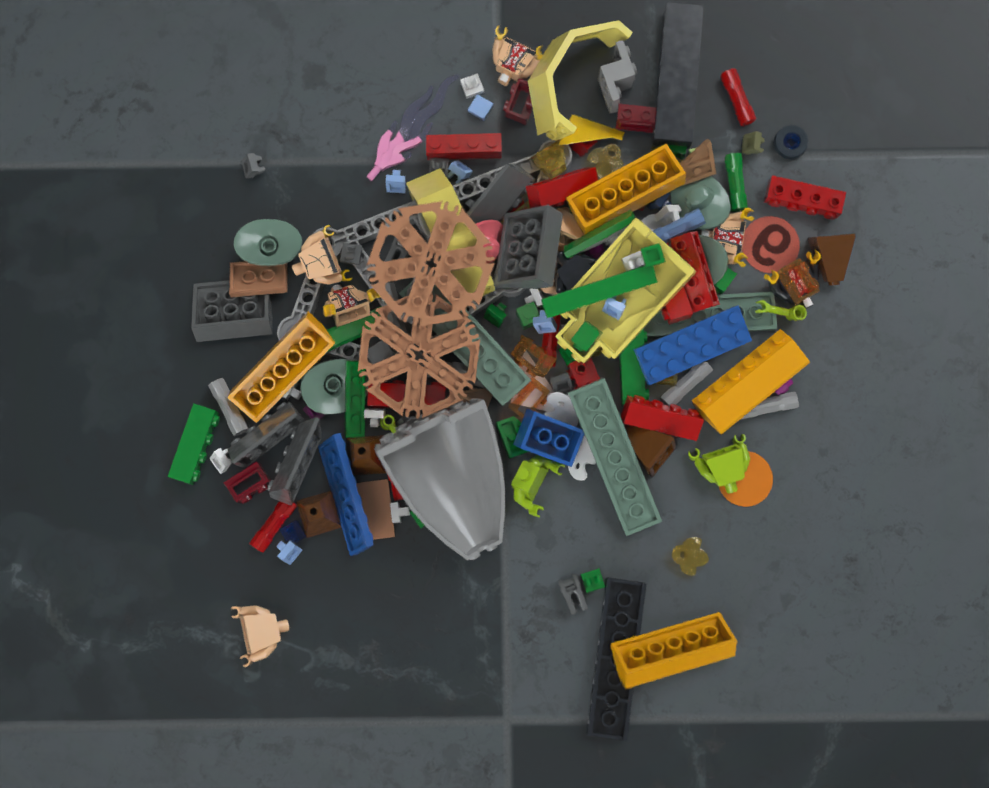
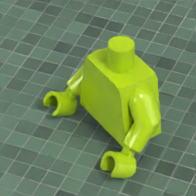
M741 434L742 441H738L735 435L732 439L733 445L703 454L702 458H700V451L695 448V451L698 455L695 457L691 456L690 452H688L690 460L695 461L694 464L700 474L710 483H716L718 486L725 485L727 493H733L738 490L736 481L744 479V473L748 469L750 456L747 446L744 444L746 440L744 434Z
M535 455L529 461L523 460L511 483L514 490V500L527 509L530 515L540 517L537 514V510L544 511V508L540 505L532 504L548 470L550 469L552 472L562 475V473L558 472V469L561 466L565 467V465L540 455Z

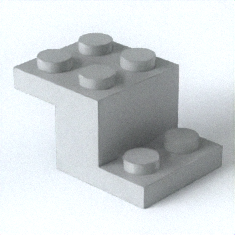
M623 40L615 44L613 54L615 62L601 66L598 82L610 114L617 112L620 98H622L621 91L632 88L635 74H637L636 66L634 63H631L629 58L631 57L630 49L628 46H625Z

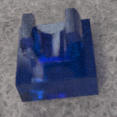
M298 520L280 529L287 544L289 541L296 544L306 538V534Z

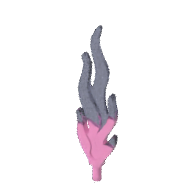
M458 74L442 82L434 100L425 109L419 111L420 107L432 96L433 86L429 87L426 94L414 101L403 115L397 136L394 140L390 141L397 127V121L392 123L389 130L379 141L375 166L366 176L369 180L373 181L380 171L401 164L412 155L411 151L402 152L414 148L424 141L433 123H428L423 132L419 134L421 127L442 108L447 88L459 78Z

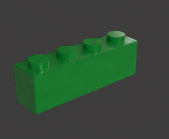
M644 329L619 355L621 405L623 406L627 395L632 397L639 395L644 397L645 400H649V389H645L646 380L633 350L647 343V331H644Z
M193 403L168 477L194 485L199 480L201 463L204 464L207 458V446L211 445L214 437L212 434L213 429L218 426L220 420L219 412Z

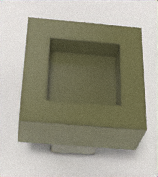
M754 131L743 136V154H758L764 151V149L760 148L761 143L765 142V139L761 137L762 133Z

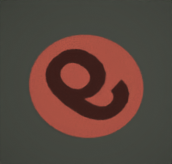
M767 216L753 221L746 228L742 251L748 257L746 259L748 263L755 269L765 273H772L771 270L778 273L789 268L798 257L800 250L799 237L796 230L787 221L778 217Z

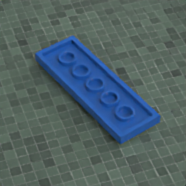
M736 305L633 350L647 385H652L751 342L752 339L739 305Z
M341 433L333 434L320 444L318 448L349 554L354 556L374 545L373 535L367 524V515L362 507V498L356 487V478L351 470V461L347 457L345 442L342 439Z

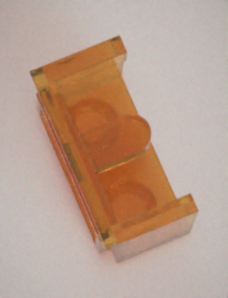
M800 258L777 272L779 279L796 306L820 291L818 281L812 278L808 265L805 261L802 262ZM792 269H795L809 292L804 296H801L796 288V284L787 273Z
M521 335L520 341L511 352V355L515 357L513 361L521 367H527L526 372L531 376L544 378L557 359L546 354L541 346L534 344L532 338ZM526 350L539 359L535 366L523 357Z
M534 377L530 378L531 382L508 405V409L513 411L522 420L524 414L518 409L535 388L543 393L530 409L538 412L536 409L540 404L544 406L547 403L546 397L550 393V390Z

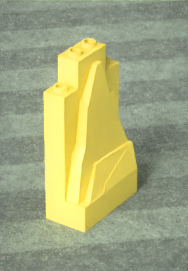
M638 218L632 221L572 289L626 272L621 258L636 253L641 248L660 243L665 263L653 266L658 282L617 295L615 300L620 303L624 298L626 299V307L619 320L602 312L607 299L561 314L565 319L570 318L571 320L555 336L558 339L557 343L565 350L568 348L572 352L571 356L579 363L581 361L583 363L587 362L600 347L603 348L601 352L607 358H617L697 272ZM588 321L603 333L588 352H580L573 346L574 342L571 339L582 324Z

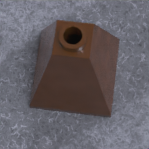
M855 234L808 238L813 255L815 256V250L821 255L818 261L819 270L824 282H828V286L840 285V281H844L856 238Z
M626 424L624 428L635 455L653 478L676 449L675 440L671 436L653 430Z
M385 435L346 438L347 457L351 461L353 476L387 473L375 451L376 444H381L380 439Z
M331 490L296 501L307 538L342 528Z

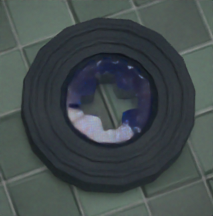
M789 125L779 130L775 136L774 146L777 153L783 158L796 159L804 154L808 148L809 140L802 128ZM790 138L792 139L793 142H796V143H795L793 146H791V147H790V144L787 143Z

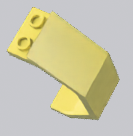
M619 20L572 29L552 40L528 80L537 135L546 133L549 139L557 141L574 134L577 127L558 111L553 73L571 43L599 38L611 48L615 46L616 42L625 41L630 38L633 32Z
M441 168L406 183L413 201H416L417 205L443 201L441 209H443L446 202H449L447 206L449 211H454L457 205L459 209L456 214L459 215L462 206ZM432 211L423 212L421 214L431 233L437 216ZM459 222L455 225L446 251L472 247L476 244V237L464 223ZM474 266L450 271L467 292L473 293L476 291L482 275L480 267ZM491 275L483 296L495 291Z

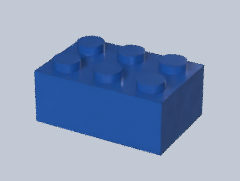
M527 409L513 445L572 467L583 440L584 432L580 428Z

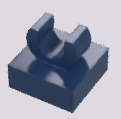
M670 193L659 197L646 206L650 210L656 208L661 210L665 205H671L667 200Z

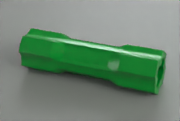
M730 153L725 157V165L728 173L731 212H742L745 208H748L743 180L742 154Z

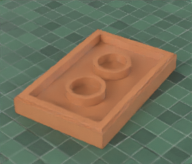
M246 261L230 263V297L288 292V262L276 266H260Z
M389 480L357 483L356 487L362 498V507L367 515V524L373 535V540L395 537L390 507Z

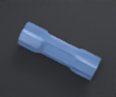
M697 208L685 214L684 217L653 230V232L667 243L670 239L689 230H694L706 224L700 209Z

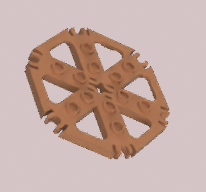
M443 201L398 208L402 214L401 217L398 212L393 211L396 220L391 222L386 217L385 221L390 225L389 227L385 226L382 221L367 265L375 264V267H369L367 271L373 270L376 272V276L370 278L369 281L374 282L378 280L377 284L370 285L400 320L404 312L406 313L403 318L404 322L407 321L409 316H413L415 319L414 326L417 325L418 318H421L419 327L464 319L459 311H462L463 315L468 316V313L465 311L467 306H471L474 310L477 309L472 300L478 306L480 305L494 263H486V261L494 260V257L489 258L486 256V251L493 248L491 246L483 247V245L491 244V242L462 208L459 215L456 214L459 209L457 205L454 211H449L447 209L449 202L444 204L443 209H441ZM432 211L436 214L437 218L429 241L426 243L410 224L409 217L412 214ZM459 222L464 223L476 237V244L472 247L446 251L455 225ZM387 235H394L411 257L387 262L380 260L379 253ZM433 254H435L434 263L436 267H432L429 273L426 274L428 265L425 262L426 260L430 261ZM474 266L480 267L482 275L476 291L473 293L467 292L450 272L451 270ZM415 277L406 304L398 305L385 290V284L389 281ZM434 284L452 304L453 309L450 313L436 316H428L425 309Z
M431 293L425 312L428 316H434V311L438 308L446 313H450L453 307L436 294L435 301L432 302L433 294ZM408 296L395 302L398 305H404L407 302ZM388 305L375 310L380 314V317L375 313H371V316L375 318V322L370 324L365 321V325L370 327V330L364 326L362 328L358 371L366 369L359 376L367 375L369 377L368 382L363 385L369 386L371 383L373 384V386L366 389L402 416L404 408H406V417H409L411 410H415L416 418L420 417L419 410H422V418L462 401L463 399L458 396V393L463 397H467L463 392V388L468 386L470 389H473V386L467 383L468 380L475 384L480 339L472 342V339L478 338L479 334L470 335L469 330L475 327V325L465 326L467 323L472 322L469 318L459 312L464 319L457 320L458 324L455 329L431 339L433 324L419 327L421 318H418L416 326L412 323L411 336H409L388 320V314L392 311ZM374 336L380 338L399 352L375 364H371L367 360L369 340ZM465 346L470 350L468 371L464 374L459 373L439 358ZM410 349L418 352L422 350V355L428 361L426 362L422 359L415 360L416 355ZM407 372L405 395L401 402H396L381 391L380 384ZM427 374L449 389L450 395L448 398L433 405L425 404Z

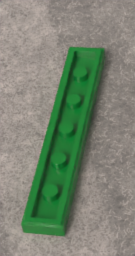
M644 265L543 298L541 302L546 318H550L657 283L658 281L654 267L645 268Z

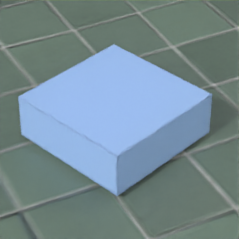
M477 94L468 112L484 121L492 109L493 103Z

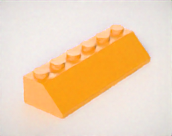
M664 144L566 197V200L578 226L585 235L630 209L634 212L685 184L686 172L668 145Z
M308 311L230 391L227 398L257 423L335 344V341L323 324Z
M780 329L695 397L692 402L703 419L722 435L806 367L810 361L795 341Z
M720 612L611 643L617 672L625 689L735 656L737 640Z

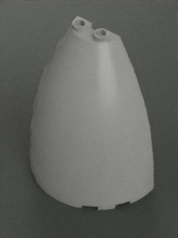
M483 399L469 400L470 403L463 402L462 400L449 406L447 409L444 408L422 418L423 414H421L419 418L415 417L396 427L394 434H386L380 439L381 444L379 443L375 446V451L388 476L409 508L432 533L466 560L478 558L480 552L485 549L487 551L496 549L503 539L505 517L503 465L495 431Z

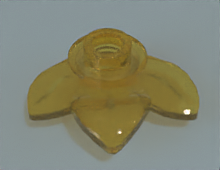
M608 144L604 148H595L587 158V161L596 164L598 178H603L611 172L624 167V163L620 158L621 149L616 144ZM610 151H613V152L615 153V155H614V156H609L608 153H609Z
M687 538L682 545L676 546L672 551L673 560L680 564L682 572L686 575L695 576L696 567L703 566L709 561L708 555L700 549L701 538ZM681 551L684 552L683 558L680 557Z

